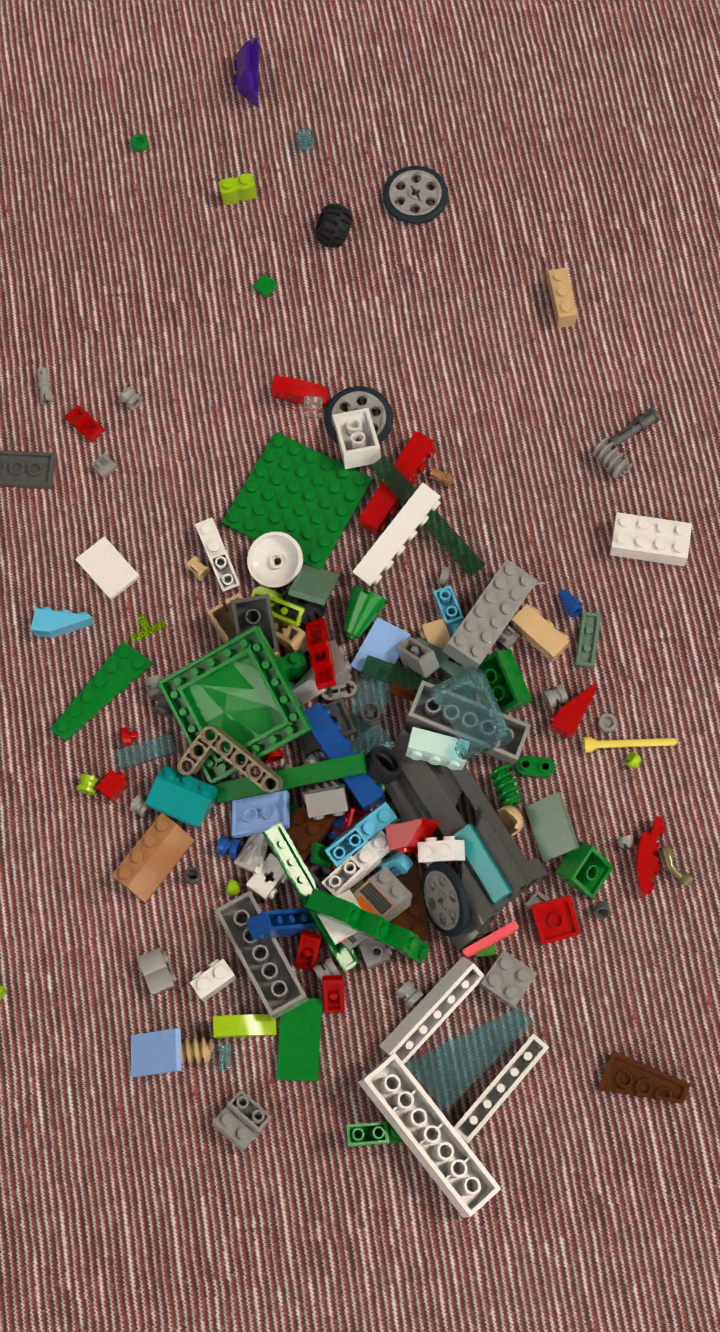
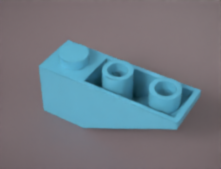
M49 607L35 608L31 631L35 636L54 638L93 625L94 620L86 612L76 614L65 609L54 611Z

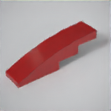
M322 617L305 625L307 646L311 654V664L315 673V683L318 691L337 685L325 620Z

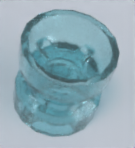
M302 128L296 133L297 146L303 152L311 151L314 148L313 133L308 128Z

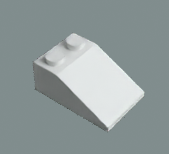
M369 408L334 414L333 421L345 469L380 463V445Z

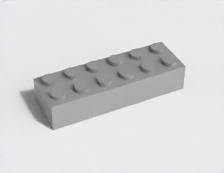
M506 559L442 652L474 673L538 580Z
M422 680L405 720L431 732L470 741V748L512 765L518 761L531 724Z
M251 891L215 909L272 1020L309 1001L276 938L252 939L246 920L261 913V910Z

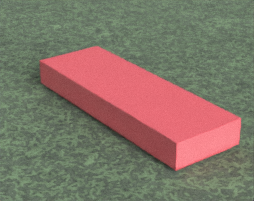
M513 921L462 950L463 956L468 959L517 932L519 928L517 922Z

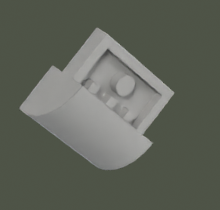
M240 1090L211 1125L243 1152L260 1135L270 1122L272 1116L245 1092Z

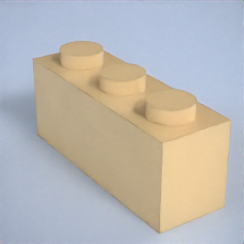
M566 268L548 270L547 285L557 328L574 326L577 312Z
M526 604L511 619L510 626L550 662L553 663L568 648V637L563 632H558L550 620L540 616V612L534 606L530 607Z

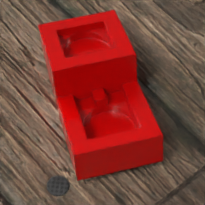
M76 405L64 416L91 443L105 431L79 405Z

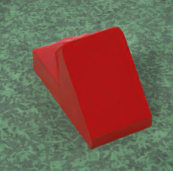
M303 930L294 966L314 972L313 967L316 966L323 944L321 942L322 935Z
M343 975L322 976L324 1012L345 1013Z

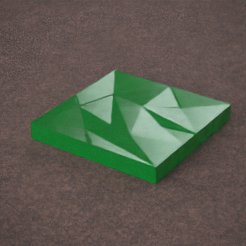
M260 626L252 627L157 682L189 745L193 743L204 727L218 726L260 760L314 730ZM210 730L209 732V738L211 740L215 738V732L213 730ZM228 742L224 743V750L226 752L230 750ZM200 745L197 748V752L201 756L204 750ZM215 751L212 752L201 767L210 785H215V783L239 771ZM240 754L239 756V762L241 764H244L245 762V756L243 754Z

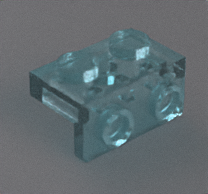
M379 722L373 724L351 741L353 752L363 753L364 757L375 746H383L389 750L396 746Z

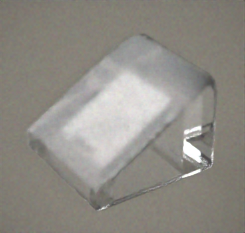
M304 397L303 410L305 418H322V397Z

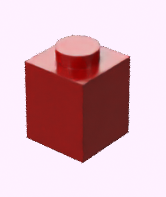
M111 769L96 788L111 802L115 803L129 785L126 781L127 777L120 771L114 772Z

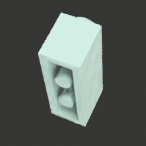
M413 727L405 756L413 760L427 761L432 765L446 766L451 770H463L470 741Z

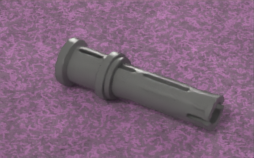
M653 407L648 408L646 413L641 416L638 415L633 423L609 438L608 443L613 442L612 448L615 449L639 431L647 430L649 425L660 421L658 412Z

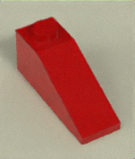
M593 684L562 706L558 713H553L549 721L552 724L550 730L572 740L598 685Z

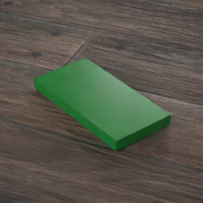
M308 998L309 1001L280 1016L277 1080L318 1082L322 998Z

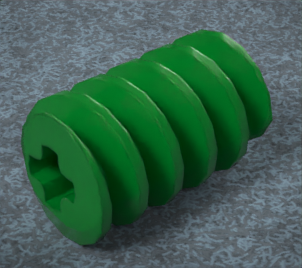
M511 764L497 767L490 774V779L494 780L493 786L497 787L495 792L500 794L498 797L499 801H504L501 804L502 807L508 805L514 807L525 801L519 799L523 792H516L520 785L514 786L518 779L511 778L515 772L508 771L512 766Z

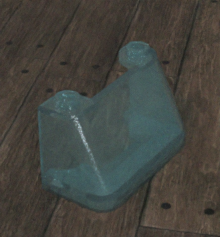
M472 667L431 687L433 691L431 695L434 702L444 707L458 739L455 751L462 760L469 759L513 741L508 725L482 670Z

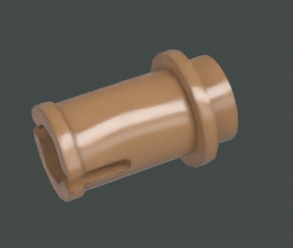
M436 468L432 469L429 479L444 484V487H450L454 480V476L451 473L447 474Z

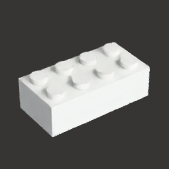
M617 512L613 526L610 555L685 566L688 559L692 523Z

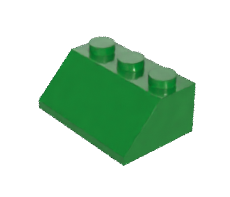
M511 650L494 651L484 658L480 666L473 673L475 681L479 683V690L485 705L489 708L509 714L520 710L533 701Z

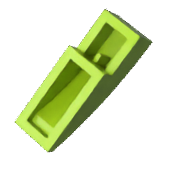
M269 1014L213 1016V1033L215 1039L277 1035L276 1019L272 1020Z

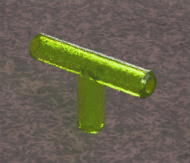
M141 614L138 616V620L143 630L131 635L130 638L134 643L166 628L167 625L163 620L150 626L145 615Z

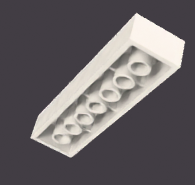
M396 1053L389 1055L358 1081L362 1089L463 1218L471 1217L501 1189Z

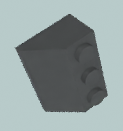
M269 594L230 600L235 636L237 637L254 626H260L273 652L279 651Z

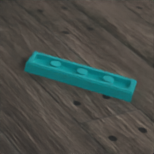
M468 824L455 833L456 840H464L465 855L492 901L498 903L511 894L512 890L473 825Z

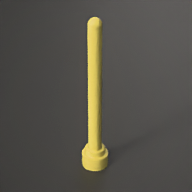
M583 737L584 753H591L597 748L674 746L677 744L675 738L596 741L592 737Z

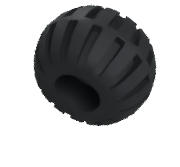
M327 204L322 209L316 224L315 237L317 241L325 247L335 248L342 246L351 228V212L341 204Z
M291 585L282 593L281 597H284L283 600L305 608L301 624L298 628H304L308 622L322 618L326 612L327 602L325 605H320L289 596L288 592ZM279 603L280 612L281 608L286 607L288 609L286 617L289 619L294 618L293 620L296 621L299 611Z

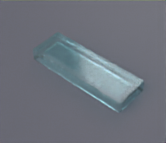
M171 733L115 750L121 770L177 753Z

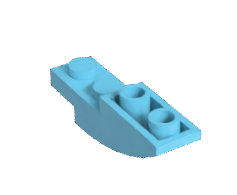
M450 585L433 591L441 619L444 618L451 638L463 622L464 616Z
M383 802L350 826L324 851L337 867L368 843L369 839L393 822L397 816L389 805Z

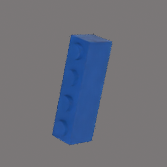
M306 908L263 911L246 920L253 940L298 936L302 934L303 930L311 931L317 928Z

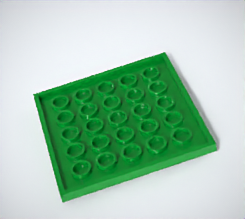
M275 432L223 519L222 524L253 540L269 532L286 533L300 545L303 553V564L321 570L370 487L373 478L353 468L345 469L344 464Z

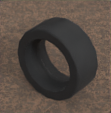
M375 746L365 756L367 773L381 784H390L402 771L398 757L388 748ZM378 761H380L387 769L381 766V764Z

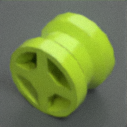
M81 774V781L77 785L76 790L84 794L95 795V786L99 783V779L91 775Z

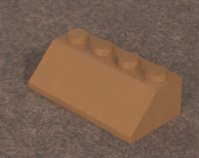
M161 813L111 876L146 903L195 840L175 822Z

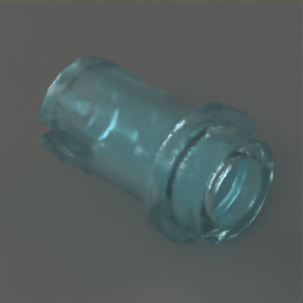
M219 1045V1049H217L219 1051L218 1070H224V1061L225 1070H231V1051L233 1049H231V1045Z

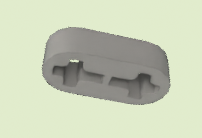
M346 680L332 688H325L321 696L327 703L341 697L344 700H349L356 696L357 686L353 681ZM346 686H350L352 689L350 694L347 691H343L346 690ZM327 690H331V692H337L333 693L331 698H329L328 695H324L327 694Z

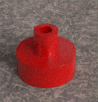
M129 727L120 728L125 747L133 745L132 739L139 738L137 730L130 732Z

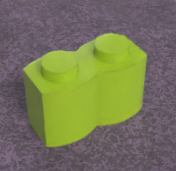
M245 173L236 178L229 177L218 182L224 205L235 204L240 200L248 201L257 196L253 174Z

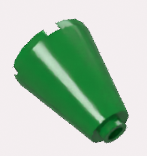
M354 585L352 588L342 629L345 632L344 635L352 640L363 635L388 602L381 596L371 591L364 590L365 588Z

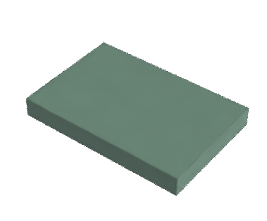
M304 564L289 588L288 595L325 605L339 581L340 574L324 569L319 570Z
M561 792L554 793L525 806L543 862H549L580 848Z

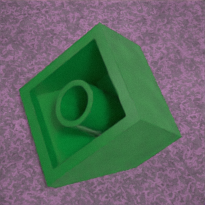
M578 841L580 848L568 853L555 873L566 884L593 900L613 869V866L592 845Z

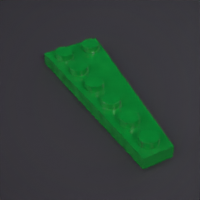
M123 641L50 730L67 742L88 721L92 720L104 706L109 705L113 698L126 690L130 683L134 680L136 681L153 663Z

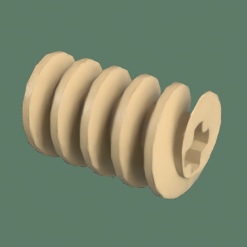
M188 1037L185 1038L184 1043L181 1042L182 1064L185 1063L186 1058L190 1064L193 1063L194 1058L198 1064L201 1063L203 1058L205 1063L210 1062L212 1054L211 1037L208 1043H206L205 1037H202L200 1043H198L196 1037H194L192 1043H190Z

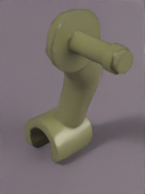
M670 846L660 847L659 851L662 852L667 870L678 879L680 884L689 886L693 882V877L687 872L682 874L676 868L672 848Z

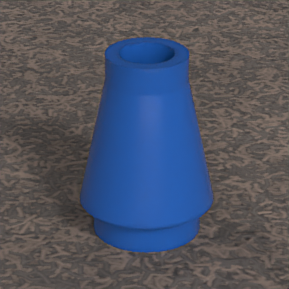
M568 589L559 592L558 597L566 614L572 618L578 616L583 611L582 603Z

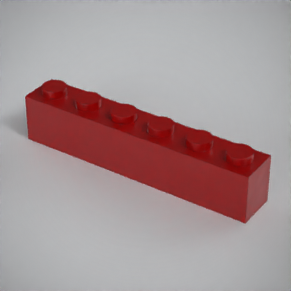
M417 431L414 432L358 518V524L361 528L376 536L381 531L384 532L388 526L387 521L390 517L395 516L398 504L404 502L409 487L412 488L415 485L419 472L422 473L426 467V461L435 454L434 440Z

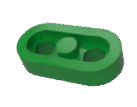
M521 756L516 762L515 769L519 775L524 777L546 779L553 775L555 765L549 758ZM524 762L528 763V764H529V767H528V768H524V767L522 766V763H524ZM542 765H548L549 769H542Z

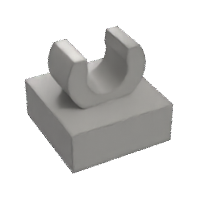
M106 453L91 463L92 468L103 479L117 469V465Z
M507 625L496 642L504 649L509 650L520 638V635Z

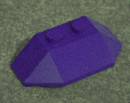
M258 38L246 41L237 52V60H234V69L237 71V74H234V85H237L238 92L254 106H258L260 49Z

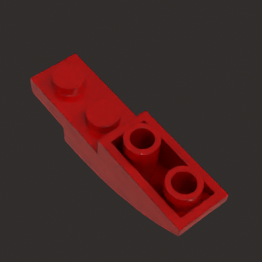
M656 816L650 833L642 832L637 846L635 873L641 898H645L647 893L651 895L655 884L651 882L653 875L657 876L661 867L658 864L659 857L652 855H656L659 843H656L658 836L662 837L666 825H663L664 818Z

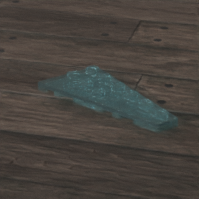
M518 1007L404 1065L447 1111L521 1036L533 1021Z

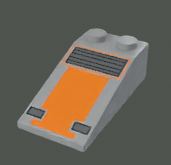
M384 867L370 877L353 893L362 910L381 916L388 922L411 906L412 893L387 867ZM356 932L341 941V943L350 951L368 938V936Z

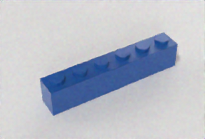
M320 702L305 710L314 728L309 733L328 760L359 754L358 752H353L351 741L347 736H342L340 725L337 721L333 722L330 716L332 715L326 706L322 707ZM368 773L341 779L364 813L384 801L383 794L385 792L379 783L375 784Z

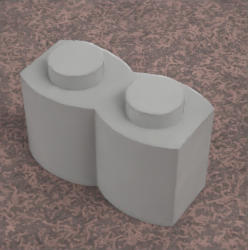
M157 948L137 957L152 996L176 987L174 982L177 981L173 969L169 971L167 963L170 960L166 951L162 952L160 948Z

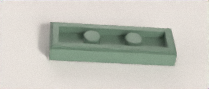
M582 612L575 667L594 669L602 614Z

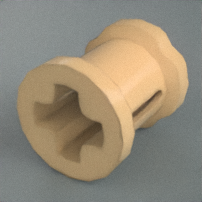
M197 556L192 557L185 566L188 571H192L196 575V579L199 581L203 580L210 572V568L208 566L205 567Z

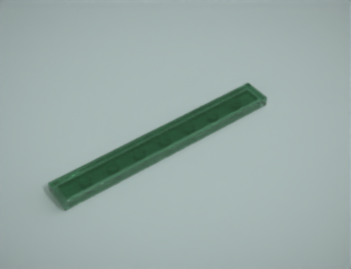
M385 455L370 467L403 505L415 493L416 488ZM431 510L428 513L429 519L423 527L470 578L473 577L485 566L483 561L436 510Z

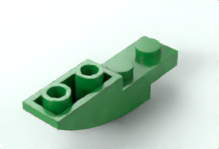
M387 1121L345 1125L347 1147L404 1143Z

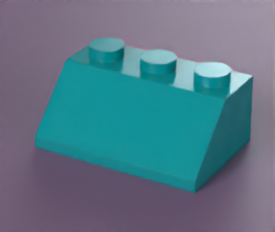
M164 766L153 783L145 801V806L198 828L214 806L218 788L191 776L183 775L173 768Z

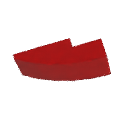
M274 375L272 384L273 399L291 400V403L327 406L329 388L301 379Z

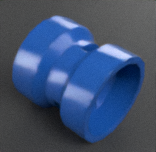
M221 835L216 854L221 856L229 855L230 858L236 859L240 850L241 840H230L227 836Z

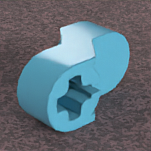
M396 853L389 858H382V862L375 868V871L379 872L384 867H387L394 876L406 874L413 866V862L407 855Z

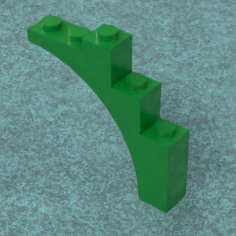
M313 888L305 906L307 909L362 933L422 965L423 960L428 955L429 945L420 940L418 935L408 929L388 922L381 916L362 910L349 901Z

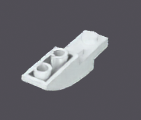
M213 518L195 524L222 592L240 586Z
M382 830L378 832L353 857L352 855L348 857L321 883L336 897L350 889L382 862L381 859L390 852L387 835Z

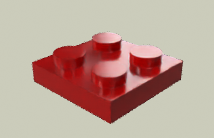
M570 895L530 905L541 945L581 934Z

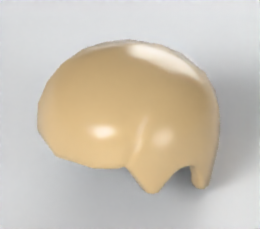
M508 805L497 810V815L511 836H514L522 829L524 823L523 816L517 808Z

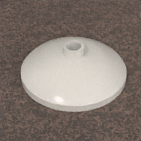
M269 532L263 534L254 541L249 549L247 557L248 569L252 577L261 585L269 588L284 587L293 582L302 569L303 553L301 547L294 538L286 533ZM277 559H281V563L279 565H276L275 563Z

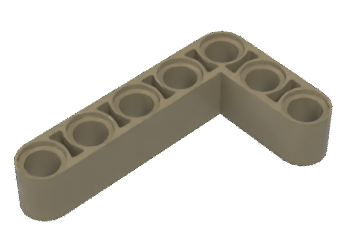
M218 726L204 727L177 765L178 771L183 775L196 774L212 752L215 751L265 792H277L283 787V779ZM210 730H213L215 732V738L213 740L209 738ZM225 742H228L230 744V750L228 752L224 750ZM200 745L204 750L201 756L197 752V748ZM240 754L245 756L244 764L239 762ZM188 761H190L192 764V769L190 771L186 769V763ZM256 766L260 768V775L258 777L254 774ZM271 778L274 779L276 782V786L274 789L270 788L269 786V780Z

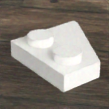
M263 833L250 835L234 861L235 865L260 875L268 847V842Z

